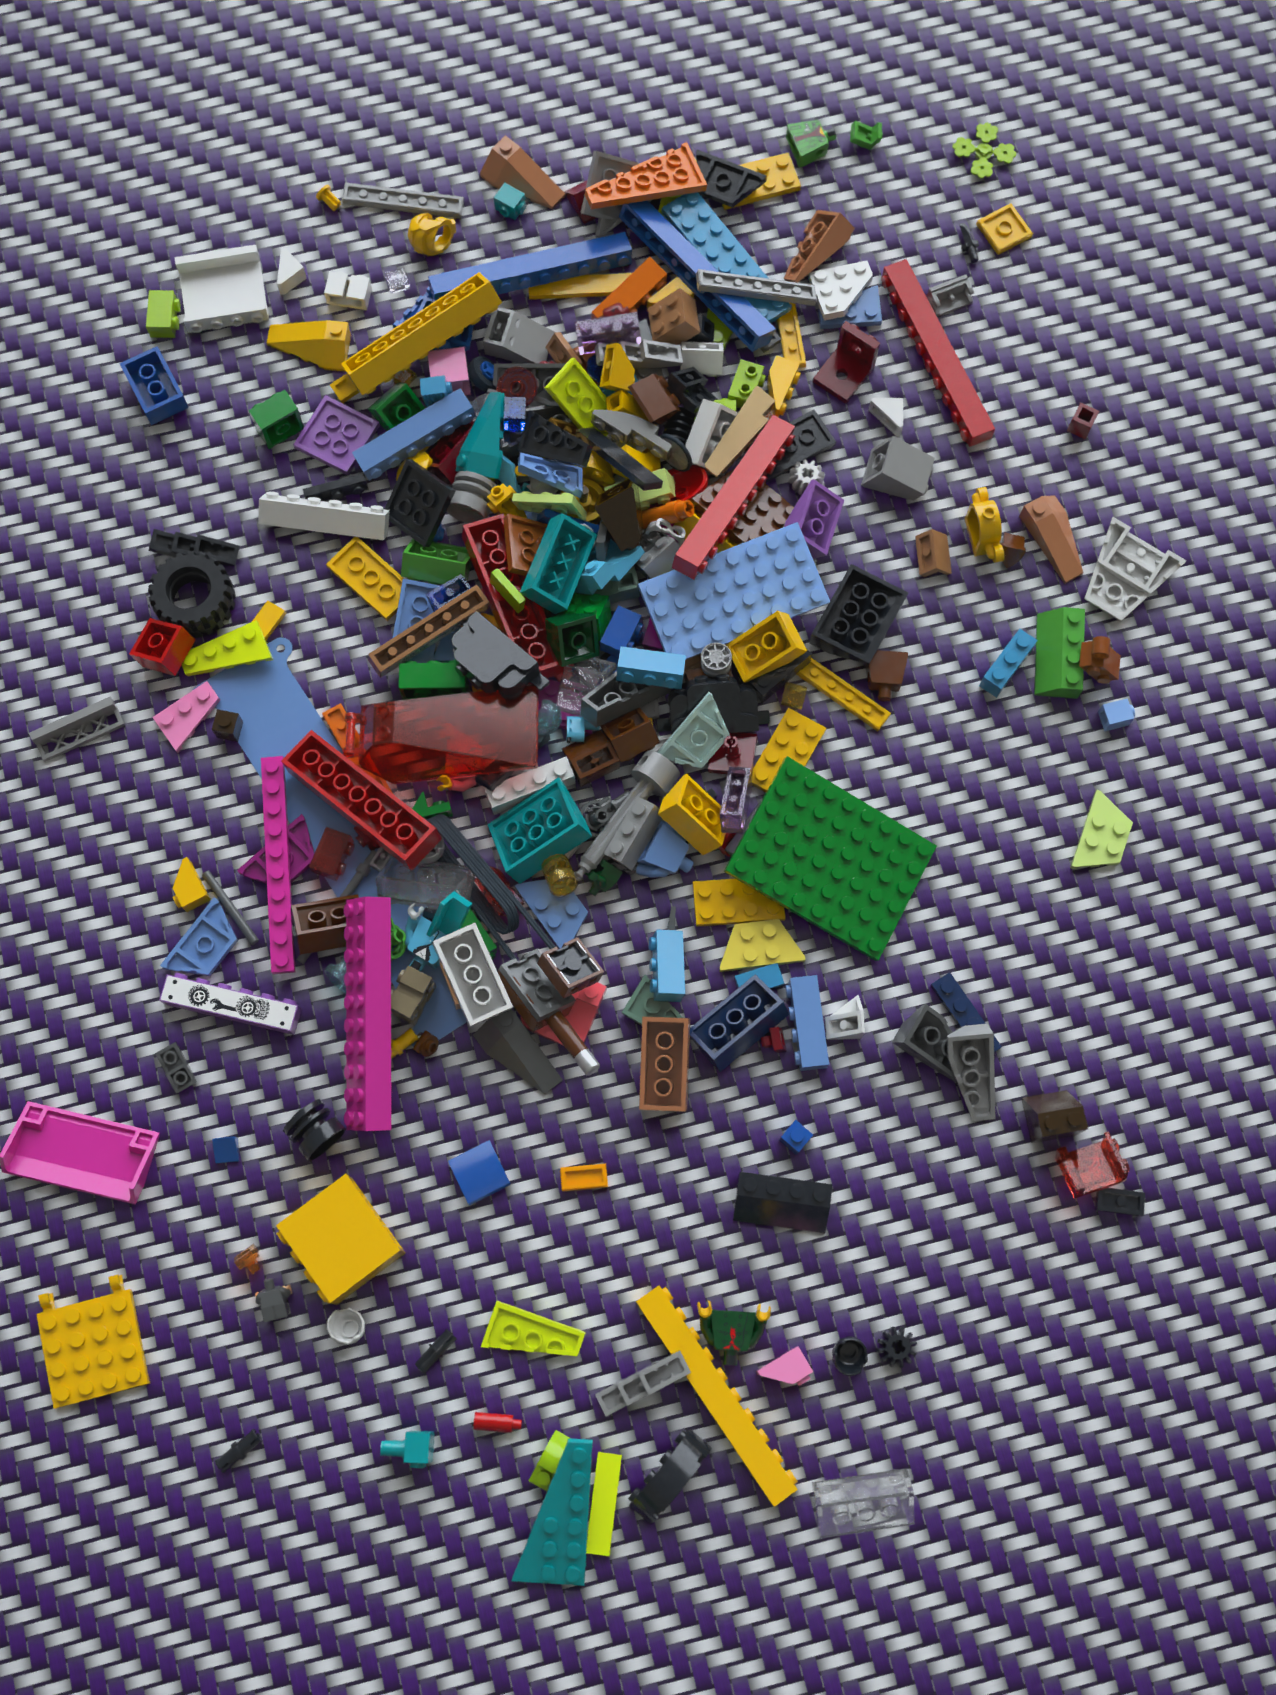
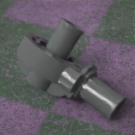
M626 790L603 807L601 805L610 800L608 796L602 800L589 801L579 809L583 815L587 807L590 808L583 817L592 834L591 838L596 839L599 834L592 832H596L597 829L598 832L602 831L625 798L630 794L629 790Z

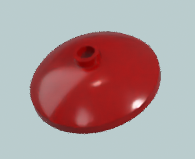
M692 465L691 469L686 472H681L674 468L667 470L674 477L675 497L670 498L669 502L675 500L691 501L694 496L703 492L707 487L708 475L700 466ZM655 503V504H652V505L655 506V507H658V506H662V505H665V504Z

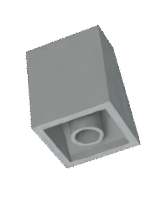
M892 436L871 449L861 486L909 500H915L925 495L928 490L927 483L934 469L933 462L935 458Z

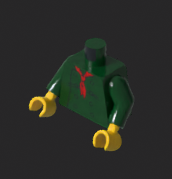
M708 1301L709 1306L705 1309L701 1308L700 1302H698L700 1330L707 1343L714 1346L715 1350H724L723 1365L737 1366L738 1351L748 1352L749 1348L756 1346L764 1334L767 1320L770 1318L771 1307L769 1306L768 1311L765 1313L760 1311L761 1304H758L756 1313L712 1310L710 1301Z

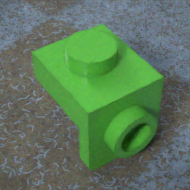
M854 121L851 124L850 142L871 150L881 141L883 136L882 123L877 122L873 127L858 121Z

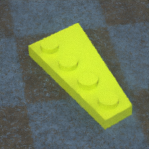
M255 620L190 649L182 663V668L187 676L214 672L216 669L235 668L234 666L256 664V662L263 660L271 661L273 657L260 625Z
M496 1301L481 1347L578 1356L586 1332Z

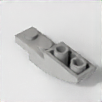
M594 410L592 412L591 422L598 430H604L609 433L614 440L627 444L630 438H632L635 444L640 447H646L657 458L667 460L670 456L672 445L658 436V426L624 412L613 410Z

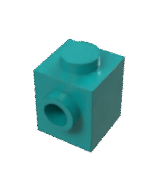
M504 183L494 196L495 209L504 217L516 220L519 214L522 215L526 209L525 194Z

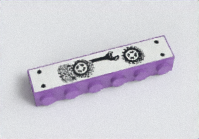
M175 973L174 976L167 974L159 999L164 1005L295 1035L302 1009L299 1005H296L297 1002L284 998L283 1001L275 1000V996L265 993L257 996L253 995V991L244 988L236 991L231 989L232 986L218 983V986L210 985V981L202 978H197L196 981L189 980L187 975Z

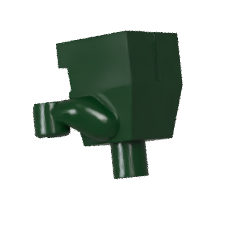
M602 859L596 869H592L589 873H584L593 884L588 892L596 896L600 889L604 892L608 891L616 884L623 872L612 863Z

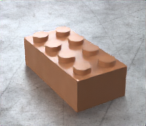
M642 1017L639 1110L687 1111L690 1018Z

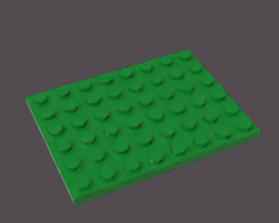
M786 756L724 872L871 959L878 961L937 845Z

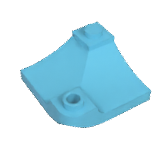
M610 539L606 561H598L595 544L574 593L593 595L597 589H602L609 581H620L645 551L641 546H637L632 550L625 549L621 552L617 543Z

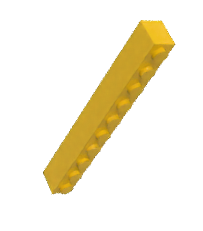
M658 1285L637 1300V1305L670 1354L681 1351L691 1373L686 1375V1378L772 1506L775 1507L798 1490L794 1485L798 1482L790 1469L788 1471L783 1469L780 1463L784 1460L776 1449L771 1451L767 1445V1442L770 1440L763 1429H756L752 1423L756 1419L748 1408L744 1410L741 1407L739 1401L742 1398L734 1387L729 1389L725 1383L728 1378L720 1367L718 1369L714 1367L711 1362L714 1357L708 1348L702 1349L697 1341L701 1339L693 1327L690 1329L684 1322L687 1317L681 1308H674L670 1302L674 1298L666 1287L662 1289Z

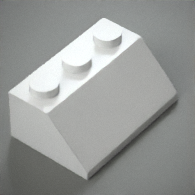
M706 399L702 400L685 445L691 455L692 465H697L707 470L705 463L738 412L720 403Z

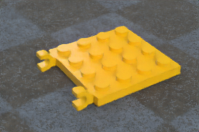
M117 1274L108 1277L113 1294L56 1309L53 1293L38 1295L43 1312L36 1315L54 1409L150 1383L132 1289L124 1290L122 1275Z

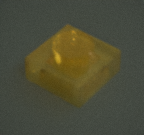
M786 682L781 705L802 710L807 687Z

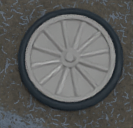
M660 435V438L672 445L671 454L665 462L681 472L690 470L692 458L684 444L672 435Z

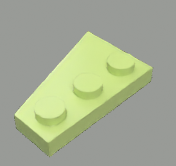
M527 491L513 493L512 502L519 510L540 513L544 509H549L565 515H578V519L586 521L587 512L574 495L570 493H561V495H554L549 492L533 494Z

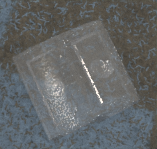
M569 665L564 666L555 710L580 716L581 699L605 681L607 675Z

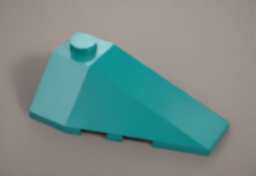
M489 393L456 459V471L475 472L486 478L499 479L503 459V451L499 450V442L503 439L500 423L504 419L505 393Z

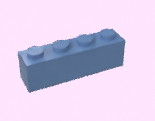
M817 975L790 978L789 985H785L786 997L791 999L792 1006L788 1007L789 1020L794 1022V1029H791L792 1042L797 1044V1051L794 1052L795 1065H799L800 1071L827 1068L829 1066Z

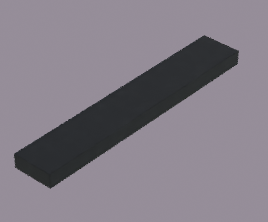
M596 428L576 429L575 436L591 445L594 452L643 491L662 488L663 481Z

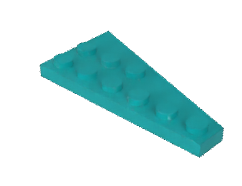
M568 1438L511 1581L584 1586L593 1440Z

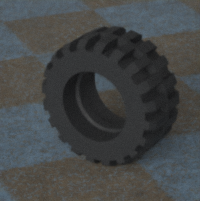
M189 551L188 555H184L183 552L176 554L177 557L173 559L171 557L167 558L163 566L160 564L156 568L158 573L152 574L150 579L152 584L148 586L149 601L159 620L182 626L190 635L194 634L195 638L202 637V634L206 632L210 635L214 633L213 629L216 627L218 629L223 627V621L229 620L231 617L229 610H234L235 602L233 599L236 598L233 584L223 565H220L214 557L209 558L208 554L202 552L197 555L195 551ZM193 581H202L211 586L208 598L201 605L190 609L179 608L174 605L175 595L183 585Z

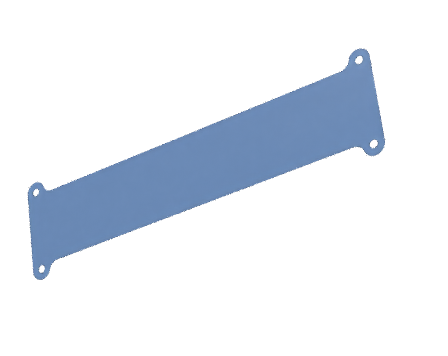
M280 637L267 644L273 660L258 661L256 664L237 665L234 666L235 668L224 669L206 680L220 698V702L215 708L239 713L243 720L238 743L261 779V758L285 757L310 730L314 731L346 757L287 666V658L293 649L288 639ZM278 645L285 646L283 652H278L276 648ZM285 768L287 819L291 824L301 814L305 817L317 860L315 863L336 896L340 897L356 874V868L365 861L371 851L367 846L362 848L356 841L355 837L357 834L353 829L356 826L288 773ZM394 857L383 874L371 867L369 875L362 879L352 894H358L359 898L391 897V917L394 924L404 932L408 917L410 916L408 914L409 906L415 903L413 909L415 912H418L421 906L425 909L430 899L441 902L418 865L410 871ZM407 946L401 957L391 961V982L396 989L399 985L396 982L401 970H406L407 966L414 959V956L408 953ZM426 964L421 972L432 977L437 987L423 1008L424 1011L412 1030L416 1035L426 1030L440 1040L465 1024L467 1020L461 1008L456 1010L440 966L433 969ZM416 1040L411 1045L414 1047L418 1040Z

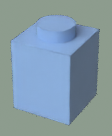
M1128 698L1101 706L1098 714L1104 731L1129 726L1134 720L1135 710L1129 704Z

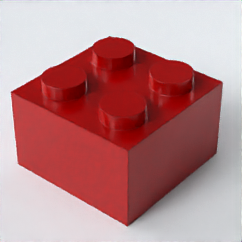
M149 618L129 655L144 668L176 676L195 639L182 626Z

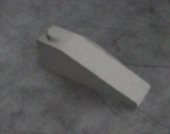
M987 1024L963 1026L947 1035L948 1060L971 1119L973 1121L995 1119L994 1033Z

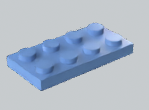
M403 579L393 638L441 608L445 586ZM436 643L408 661L427 663V661L433 660Z

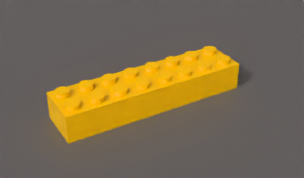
M478 272L341 363V365L362 396L370 394L382 382L386 383L392 380L394 374L400 370H407L411 363L417 359L425 358L432 349L443 346L450 337L460 335L468 325L478 323L486 313L490 314L496 311L502 302L490 281Z

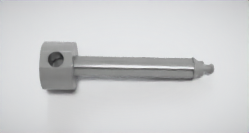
M647 750L631 771L633 778L637 781L636 786L587 851L581 856V862L578 865L580 869L578 872H575L578 878H583L585 872L589 873L592 869L597 868V865L605 856V850L637 796L644 800H647L651 793L664 797L680 777V772L669 759L656 751Z

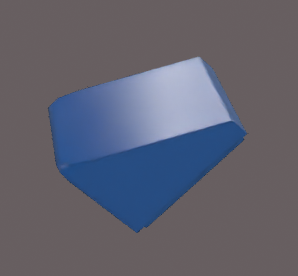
M237 1137L212 1139L216 1164L239 1161Z

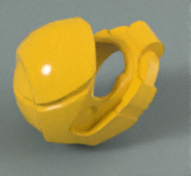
M422 213L413 217L408 228V239L414 251L427 256L443 253L450 246V241L456 233L455 220L438 217L433 220L432 215L429 213ZM443 226V234L435 242L437 231Z

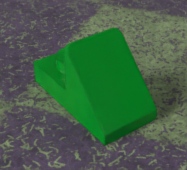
M424 791L412 808L425 820L440 814L447 817L453 816L449 802L438 801L428 807Z

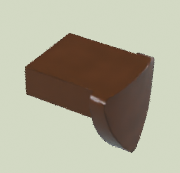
M1004 532L1001 545L1004 550L1003 563L1006 568H1010L1018 563L1026 553V548H1024L1025 537Z

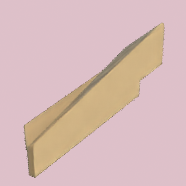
M759 386L754 388L705 463V468L716 478L732 466L754 442L769 421L765 416L772 410L775 400Z

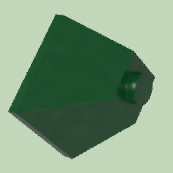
M563 613L545 619L547 640L561 667L600 656L595 614Z

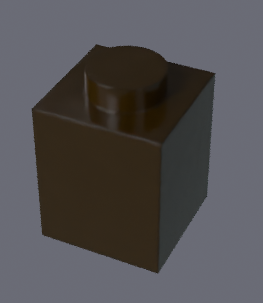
M217 709L212 731L217 738L238 742L243 720L239 713Z

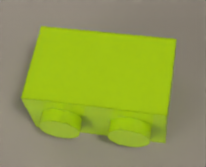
M149 290L146 329L151 338H175L176 330L179 329L177 312H180L181 304L172 290Z

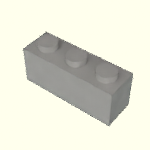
M637 796L604 854L615 863L632 871L662 820L658 815L659 808L655 804Z

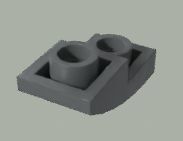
M177 1042L155 1053L176 1094L197 1082Z

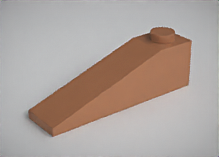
M506 135L491 149L480 172V176L493 187L500 189L504 183H507L523 192L525 197L530 198V201L553 209L566 196L530 156Z

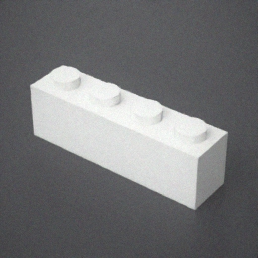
M566 756L506 779L493 792L487 788L484 789L493 814L496 815L513 808L558 777L562 779L566 787L575 784V775Z

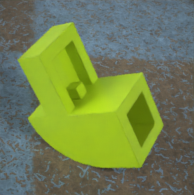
M555 1430L529 1482L548 1491L558 1462L570 1437Z

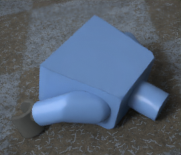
M661 820L637 861L640 864H635L632 871L623 870L628 875L637 873L638 875L650 878L666 877L668 874L676 873L678 868L688 873L694 862L685 857L689 849L685 839L666 821Z

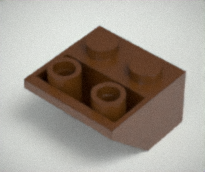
M601 730L585 737L584 742H574L561 748L564 756H567L580 787L620 768V760L610 741Z

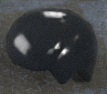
M852 1336L838 1340L832 1349L833 1364L841 1374L847 1376L860 1374L862 1367L868 1361L866 1346L860 1339Z

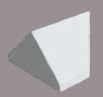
M859 995L855 996L832 1015L825 1017L826 1039H861L865 1034L864 1012Z

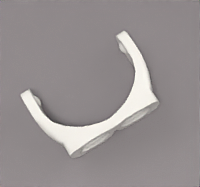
M663 518L651 522L645 531L647 535L651 531L669 533L678 541L680 547L685 540L686 534L684 528L677 525L671 527L670 523ZM660 525L667 526V529L660 527ZM673 530H676L679 535L675 534Z

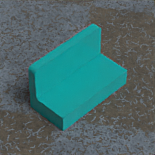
M453 891L439 904L426 935L431 937L438 930L448 935L461 929L472 903Z

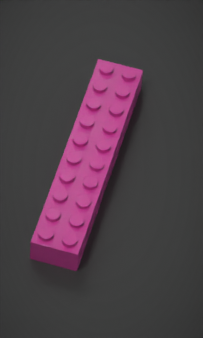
M360 897L346 900L344 915L346 917V927L344 930V938L346 940V950L344 952V961L346 963V973L344 975V984L346 986V996L344 999V1007L346 1009V1019L344 1022V1030L346 1032V1043L344 1045V1053L346 1055V1066L344 1068V1076L346 1078V1089L344 1091L346 1112L344 1122L346 1130H391V897Z

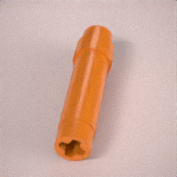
M675 500L662 506L641 511L643 529H646L651 522L657 521L659 518H663L671 524L684 521L686 518L694 515V505L690 500Z

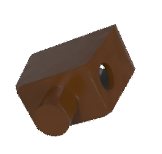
M877 650L870 664H865L868 688L878 691L879 701H890L891 692H898L900 690L908 652Z

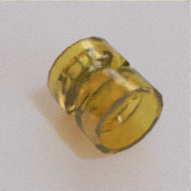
M556 854L543 861L541 869L552 895L558 897L566 896L577 888L578 881L567 856Z

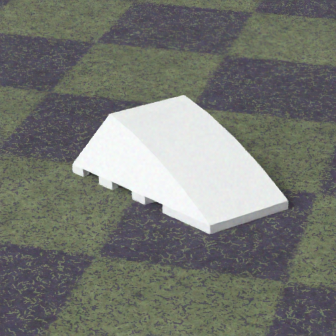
M1112 517L1084 599L1119 621H1122L1178 570L1186 560L1170 550L1166 554L1131 534L1129 532L1130 526Z

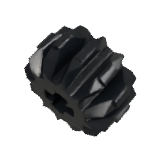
M890 1327L891 1335L887 1331H883L882 1335L886 1340H877V1343L884 1345V1348L877 1349V1353L885 1352L881 1361L885 1362L890 1358V1367H894L897 1360L899 1368L904 1367L903 1359L908 1364L912 1363L908 1354L914 1356L917 1354L915 1350L910 1349V1346H916L917 1342L908 1341L912 1338L913 1334L910 1332L904 1336L905 1328L900 1327L898 1334L895 1327ZM899 1341L902 1351H897L896 1354L894 1353L895 1349L891 1346L892 1343Z

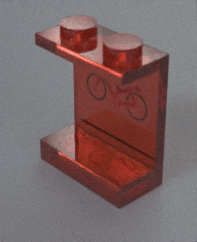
M1109 1132L1104 1133L1102 1141L1068 1152L1066 1146L1057 1149L1055 1160L1074 1199L1127 1180L1130 1171L1129 1164L1125 1158L1122 1159L1119 1153L1118 1142L1115 1138L1112 1139Z

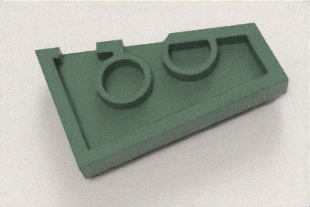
M644 975L622 1011L623 1015L641 1026L642 1017L683 1018L668 1001H654V993L650 992L651 981L646 975Z

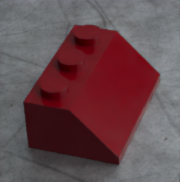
M475 421L458 427L450 435L443 436L427 453L433 460L427 470L448 485H452L455 481V476L458 473L456 471V459Z

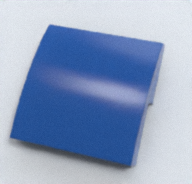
M490 1140L448 1160L469 1206L511 1185Z

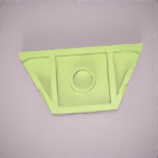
M1096 790L1070 866L1071 869L1087 866L1118 865L1121 862L1133 822L1100 790Z

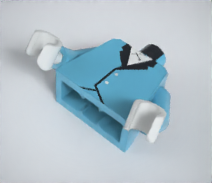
M413 903L408 908L410 916L405 928V945L407 946L408 953L414 956L409 966L420 972L426 964L436 969L440 966L441 962L434 949L433 941L446 935L440 930L431 937L426 935L431 921L422 916L419 919L418 916L423 913L424 907L421 906L419 911L415 912L413 909L415 903Z

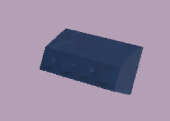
M755 974L690 1028V1037L704 1056L721 1072L766 1035L770 1028L775 1027L784 1020L789 1013L784 1002Z

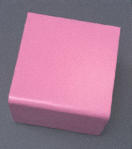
M465 347L429 351L430 377L445 375L447 382H451L453 392L461 388L465 396L471 395Z

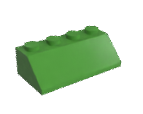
M1062 607L1037 614L1036 640L1038 641L1036 642L1034 695L1077 699L1083 691L1084 670L1079 665L1081 643L1084 642L1085 609Z

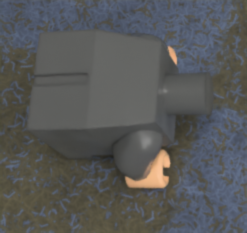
M273 1278L264 1280L265 1289L255 1293V1302L261 1304L264 1322L288 1317L289 1306L286 1298L292 1294L291 1285L274 1286Z

